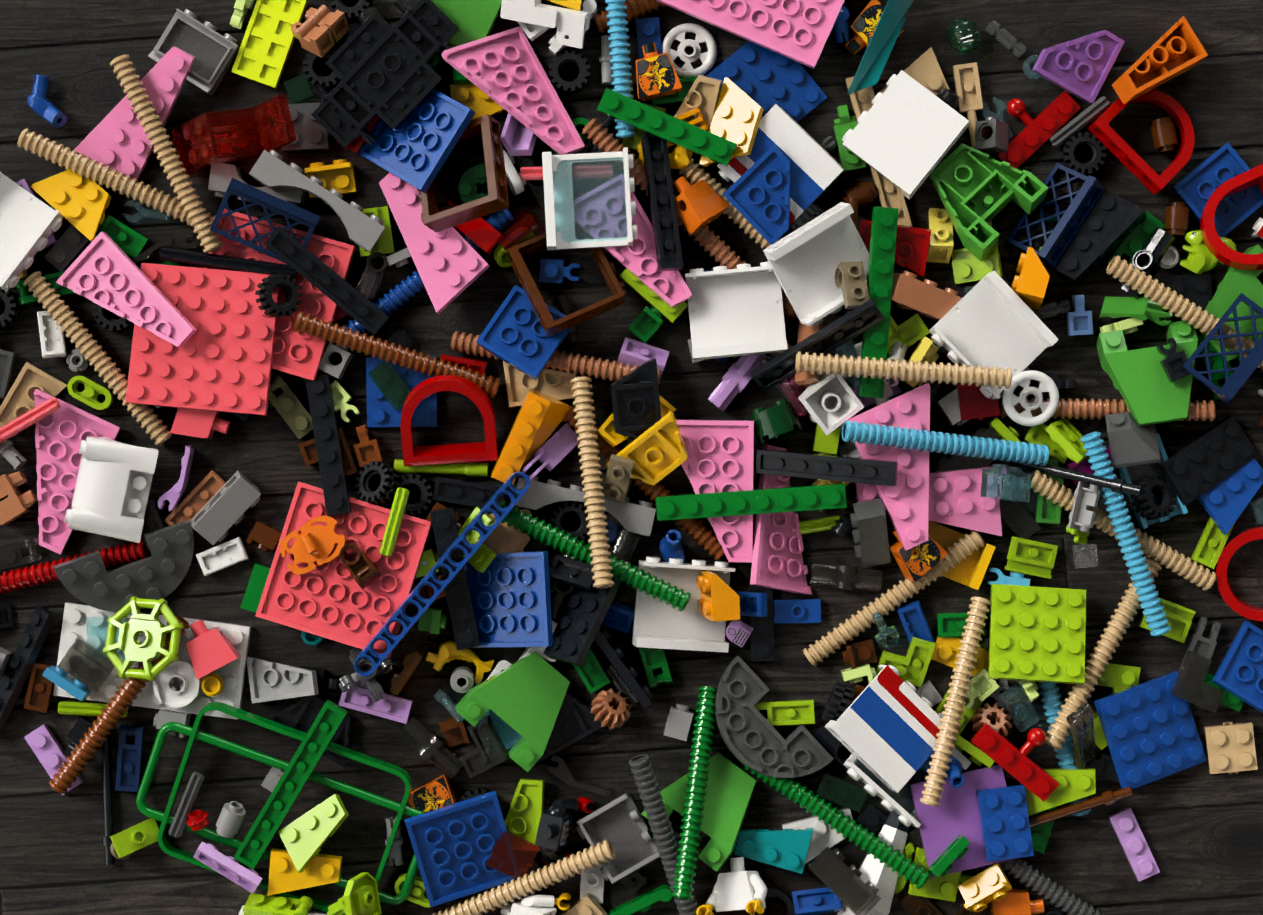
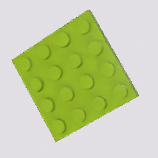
M992 584L988 679L1083 685L1085 683L1086 590Z

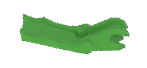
M1105 296L1099 317H1133L1142 321L1149 319L1158 325L1166 326L1171 323V320H1166V318L1172 317L1173 313L1162 311L1164 310L1162 305H1156V302H1151L1149 298L1138 297L1136 299L1134 297Z

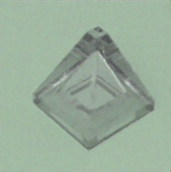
M1096 543L1072 545L1074 568L1098 566Z

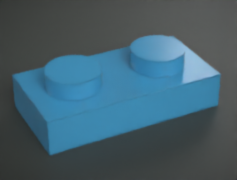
M52 665L46 668L42 676L78 700H86L92 692L87 688L88 685L78 678L74 680L68 676V671L63 667Z

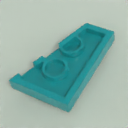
M792 828L773 831L769 829L741 830L734 855L802 874L814 828H806L805 830H793Z

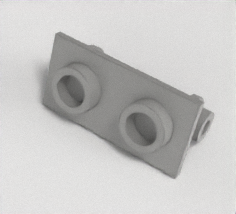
M1078 481V486L1074 492L1073 508L1069 514L1068 528L1079 529L1084 532H1089L1090 528H1093L1096 512L1088 509L1089 506L1097 507L1101 493L1099 486Z

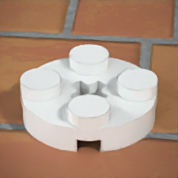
M174 661L156 676V680L153 681V691L157 699L173 708H180L190 704L200 693L201 678H196L190 662ZM174 677H178L179 680L183 681L181 690L171 686V683L174 682Z

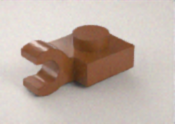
M366 424L356 427L360 443L355 444L354 449L359 466L369 465L371 461L382 462L383 458L377 438L370 440Z

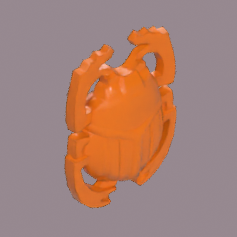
M330 516L315 517L299 528L302 534H299L297 530L292 531L279 543L282 557H286L285 550L287 553L294 555V567L291 563H288L287 567L296 576L317 568L314 564L315 561H317L318 565H322L340 555V550L345 546L346 539L345 535L336 534L334 531L335 525L338 524L334 518ZM315 522H324V523H327V526H323V525H313V526H312V523H315ZM295 538L292 548L288 549L289 541ZM335 543H337L336 550L330 557H328V555L333 551ZM299 562L309 564L305 568H299L297 566Z

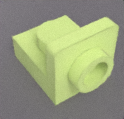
M869 664L858 666L855 669L847 668L841 670L843 680H849V684L863 681L862 677L866 676L869 685L877 676L875 668H870Z

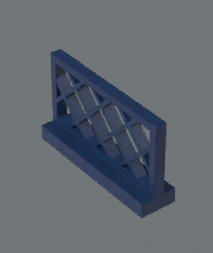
M1056 163L1044 181V184L1048 187L1047 193L1053 192L1054 200L1046 203L1042 202L1030 215L1024 212L1006 240L1008 244L1024 252H1027V245H1029V247L1034 249L1039 259L1053 268L1106 189L1095 177L1083 175L1059 163ZM1060 171L1066 173L1067 180L1056 184L1055 179ZM1083 181L1084 184L1080 190L1074 192L1072 184ZM1068 186L1069 194L1058 198L1057 190ZM1070 200L1071 204L1067 210L1061 212L1060 203ZM1055 206L1056 214L1045 217L1044 209ZM1040 211L1041 219L1030 223L1032 214ZM1058 220L1054 230L1048 231L1047 223ZM1042 225L1043 234L1033 237L1032 229ZM1027 231V240L1016 241L1020 233ZM1045 240L1039 252L1036 251L1034 243Z
M232 178L210 231L286 263L272 250L264 249L260 240L272 235L275 231L270 217L277 214L283 215L288 225L282 228L284 230L289 228L295 239L296 237L292 230L293 226L301 223L310 227L307 235L297 240L299 242L304 240L302 245L307 248L320 216ZM231 193L241 198L243 207L230 211L227 201ZM244 199L249 200L253 203L246 205ZM258 204L263 207L266 216L253 221L248 207ZM226 205L228 213L222 214ZM266 208L274 211V213L268 215ZM245 209L250 222L237 227L232 214ZM230 215L234 225L233 229L223 231L216 228L220 218ZM288 218L297 222L290 224ZM267 219L272 232L259 236L254 223ZM252 225L256 238L249 241L242 239L238 229ZM236 231L238 237L230 234V232ZM258 240L260 246L255 245L251 242Z
M1242 293L1182 366L1184 370L1220 396L1219 399L1225 404L1231 401L1263 360V336L1259 341L1257 335H1263V331L1257 332L1255 319L1263 318V309ZM1241 301L1249 306L1250 316L1237 317L1236 307ZM1233 312V318H1228L1229 315ZM1251 319L1253 332L1240 333L1238 321ZM1234 321L1236 334L1223 335L1222 324ZM1218 331L1219 336H1214V334ZM1253 336L1254 347L1242 350L1240 337ZM1236 338L1238 351L1225 352L1223 339ZM1210 340H1219L1221 352L1208 354L1207 343ZM1204 349V354L1198 355ZM1248 353L1247 356L1243 359V354ZM1239 354L1240 365L1236 368H1227L1226 355ZM1222 356L1223 369L1210 370L1209 357ZM1205 358L1207 371L1198 372L1190 365L1194 359ZM1224 373L1225 383L1221 388L1212 383L1211 374Z

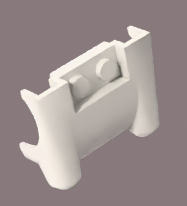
M87 436L86 441L81 440L79 454H82L72 499V509H67L64 523L68 524V528L140 543L152 477L159 453L158 449L129 445L114 441L108 437L96 438Z

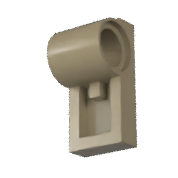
M863 261L840 262L835 271V284L837 288H842L845 309H855L870 300Z
M611 455L603 489V499L622 504L625 503L631 485L634 460Z

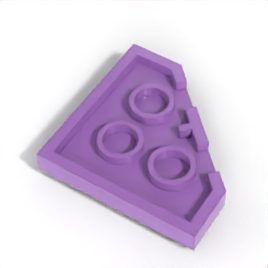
M1101 30L1043 49L1032 71L1088 104H1093L1125 41L1107 30Z

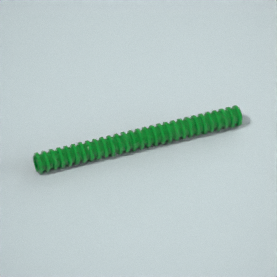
M506 501L500 502L499 506H507ZM518 507L512 508L501 521L503 524L505 522L508 523L507 526L509 527L514 526L515 530L520 529L521 533L527 532L529 537L533 535L535 540L539 538L541 543L547 542V546L553 545L555 550L559 548L560 552L563 553L565 551L567 552L566 555H573L574 559L579 558L580 562L585 561L586 564H591L590 562L593 561L590 558L592 553L589 550L590 543L585 544L584 540L579 541L578 537L575 536L573 538L572 534H565L564 530L559 531L558 527L553 528L552 524L549 523L547 525L545 524L546 521H539L538 517L533 518L532 514L527 515L526 511L523 510L521 512ZM611 555L609 556V559H612L610 566L613 567L611 574H613L614 578H619L621 582L625 581L628 586L630 584L633 585L632 588L634 589L636 587L639 588L640 592L645 591L646 595H653L652 598L654 599L656 597L659 598L660 602L665 601L666 605L671 604L674 609L676 607L679 608L680 612L684 611L690 600L691 593L687 592L686 594L683 589L678 590L677 586L674 585L672 587L670 586L671 583L667 582L666 584L663 579L658 580L657 576L652 577L651 573L648 572L646 574L643 569L638 570L637 566L631 567V563L625 564L623 559L617 560V556H614V558Z
M702 686L698 689L700 692L697 697L699 699V702H697L698 709H696L698 715L695 716L697 723L694 724L696 730L693 731V735H695V738H692L694 745H691L693 752L690 753L692 759L689 760V764H691V767H688L690 774L687 775L689 781L686 782V786H688V789H685L687 796L684 797L686 801L683 804L685 811L682 812V815H684V818L681 820L683 826L680 827L682 833L679 835L681 840L678 843L681 846L677 850L680 853L677 855L679 861L676 863V867L678 869L675 870L677 876L674 878V882L676 884L673 885L675 892L672 893V897L680 900L693 899L691 892L694 891L692 884H695L693 877L696 876V873H694V870L697 869L695 862L698 861L696 855L699 853L697 847L700 845L697 842L700 840L699 832L702 830L699 828L702 825L700 819L703 818L701 811L704 810L702 803H705L703 796L706 795L704 789L707 788V784H705V781H708L706 774L709 773L707 767L710 766V762H708V759H711L709 752L712 751L710 745L713 744L711 738L714 736L712 730L715 728L713 723L716 720L714 719V716H716L714 710L717 688Z
M745 765V770H751L752 775L756 774L758 779H764L763 782H768L770 787L774 786L777 792L780 790L782 792L781 795H787V799H793L794 804L798 803L800 808H806L807 813L810 811L813 813V817L815 815L819 817L818 820H823L825 825L829 824L831 826L830 829L833 830L835 828L837 830L836 833H842L843 838L848 837V841L855 842L856 847L859 845L862 851L866 850L868 855H874L873 858H878L881 864L884 862L886 864L885 867L889 868L890 866L892 868L891 871H897L898 876L903 875L904 880H910L911 885L916 884L917 889L922 888L928 880L930 871H924L922 866L918 867L917 862L912 863L911 858H905L906 855L904 853L902 855L899 854L898 849L894 850L892 845H886L887 842H882L879 836L876 838L874 836L875 833L872 832L870 834L868 832L869 829H863L862 824L857 825L856 820L852 821L849 819L850 816H844L843 811L839 812L837 807H831L832 804L830 802L827 804L824 798L821 800L818 794L815 796L812 790L808 791L806 786L802 787L801 782H795V778L765 776Z

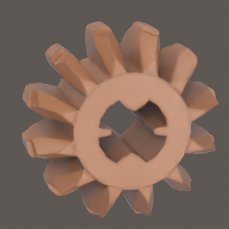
M612 688L599 692L591 704L593 707L590 713L596 715L594 721H600L601 728L607 725L610 730L615 727H622L630 717L631 705L626 703L628 697L622 698L620 691L615 694Z
M986 703L983 708L978 707L976 709V714L972 717V722L975 723L972 726L973 731H979L987 722L1003 737H1007L1012 724L1010 723L1011 715L1005 714L1006 707L998 709L997 703H994L993 707Z

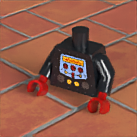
M584 796L578 800L557 799L549 808L542 812L535 845L541 847L540 851L545 860L557 863L559 859L563 861L564 857L570 858L571 854L566 855L565 853L567 852L575 810L578 808L589 814L592 810L587 808V805L594 803V801Z

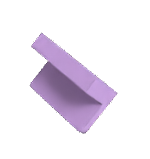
M508 113L500 139L510 156H531L537 136Z
M625 337L617 363L624 362V365L630 363L631 366L636 364L639 367L648 360L655 358L657 369H660L661 380L670 351Z

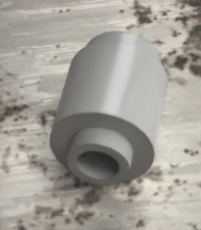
M460 666L452 672L450 685L454 691L466 693L473 687L474 673L470 668ZM459 678H464L466 680V683L462 684L459 683L457 680Z
M231 801L223 805L216 822V832L220 836L233 838L238 833L246 814L242 804Z

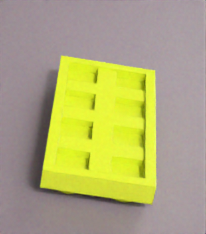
M257 0L231 72L277 89L295 39L291 26L295 22H301L308 1Z

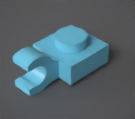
M989 568L990 572L997 574L995 581H987L989 585L1030 586V579L1024 578L1025 574L1010 572V576H1006L997 568Z

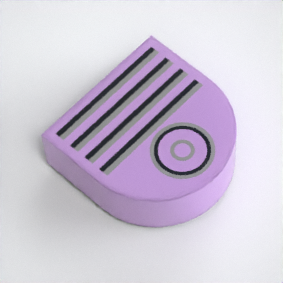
M733 620L727 626L725 633L730 641L742 648L754 628L742 621Z

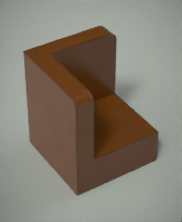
M461 715L439 722L441 732H444L449 747L471 742L465 719Z

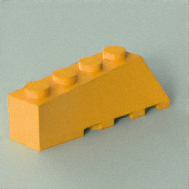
M529 388L500 452L498 461H496L492 470L491 477L504 483L513 472L522 471L573 407Z

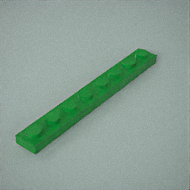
M873 207L867 287L869 298L879 307L885 319L863 332L861 359L876 357V360H880V358L887 360L898 208ZM860 375L858 396L883 398L884 377L878 379L875 376L874 379H871V376L863 378V375Z
M845 483L656 497L657 521L847 508Z
M330 700L325 702L233 858L254 870L348 711Z

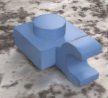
M1072 295L1074 312H1067L1068 336L1093 334L1092 311H1085L1084 295Z

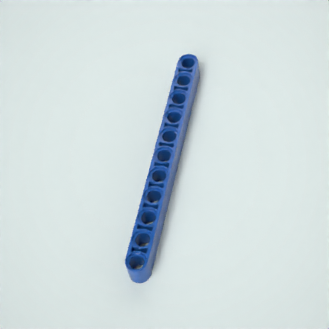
M521 471L513 472L356 656L354 668L359 675L369 676L378 668L530 487V479L525 473ZM516 476H523L526 482L523 488H514L513 479ZM502 494H507L510 497V503L505 507H501L497 503L498 497ZM487 512H491L495 516L494 522L490 525H485L482 522V516ZM472 530L477 531L480 535L479 540L475 543H470L466 539V535ZM454 549L463 550L464 557L462 560L454 561L451 558V553ZM438 568H447L449 575L445 579L437 578L435 572ZM429 585L433 588L434 591L430 597H423L420 594V589L423 586ZM411 603L418 607L417 613L412 616L404 611L405 607ZM399 622L402 624L403 629L400 633L394 634L389 630L390 624ZM378 640H383L387 643V648L382 652H378L374 649V643ZM361 659H369L372 666L368 670L360 669L358 663Z

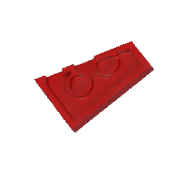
M861 219L859 235L866 248L870 250L872 221ZM897 225L894 262L924 277L931 229Z

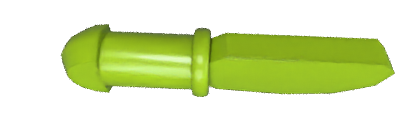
M908 843L904 848V854L906 855L905 858L912 859L916 849L913 843ZM903 875L897 877L895 894L903 890L907 882L904 880Z

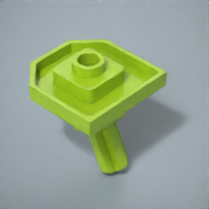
M362 872L348 880L343 897L328 906V915H343L344 913L345 915L382 914L377 880L368 872Z

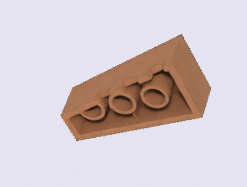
M904 271L903 274L893 273L891 302H897L896 306L910 311L917 310L918 315L933 320L935 318L940 320L962 299L958 296L959 292L950 288H945V290L937 288V283L927 279L924 282L916 279L917 275L911 272Z

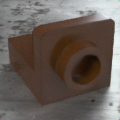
M872 638L844 645L845 651H842L844 664H849L851 669L878 662Z

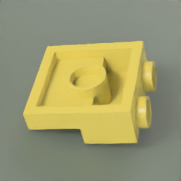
M925 336L920 340L907 362L913 360L914 363H917V361H921V363L928 361L929 364H932V362L937 361L940 355L936 353L939 347L934 345L933 341ZM905 379L901 382L913 389L916 385L921 386L923 380L916 382L915 379H912L910 382L908 379Z

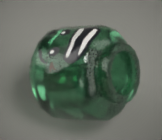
M966 17L954 20L953 25L947 30L951 48L954 51H958L959 54L975 51L977 45L981 42L977 24L974 21H967Z

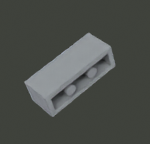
M237 470L190 521L192 528L212 545L217 541L221 542L227 536V530L233 524L237 525L243 519V513L249 507L252 508L259 502V496L261 495L259 488Z

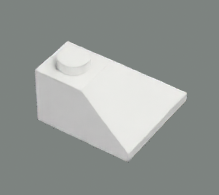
M823 373L820 375V381L811 383L798 398L826 436L864 408L840 374L834 376L833 373H830V375Z

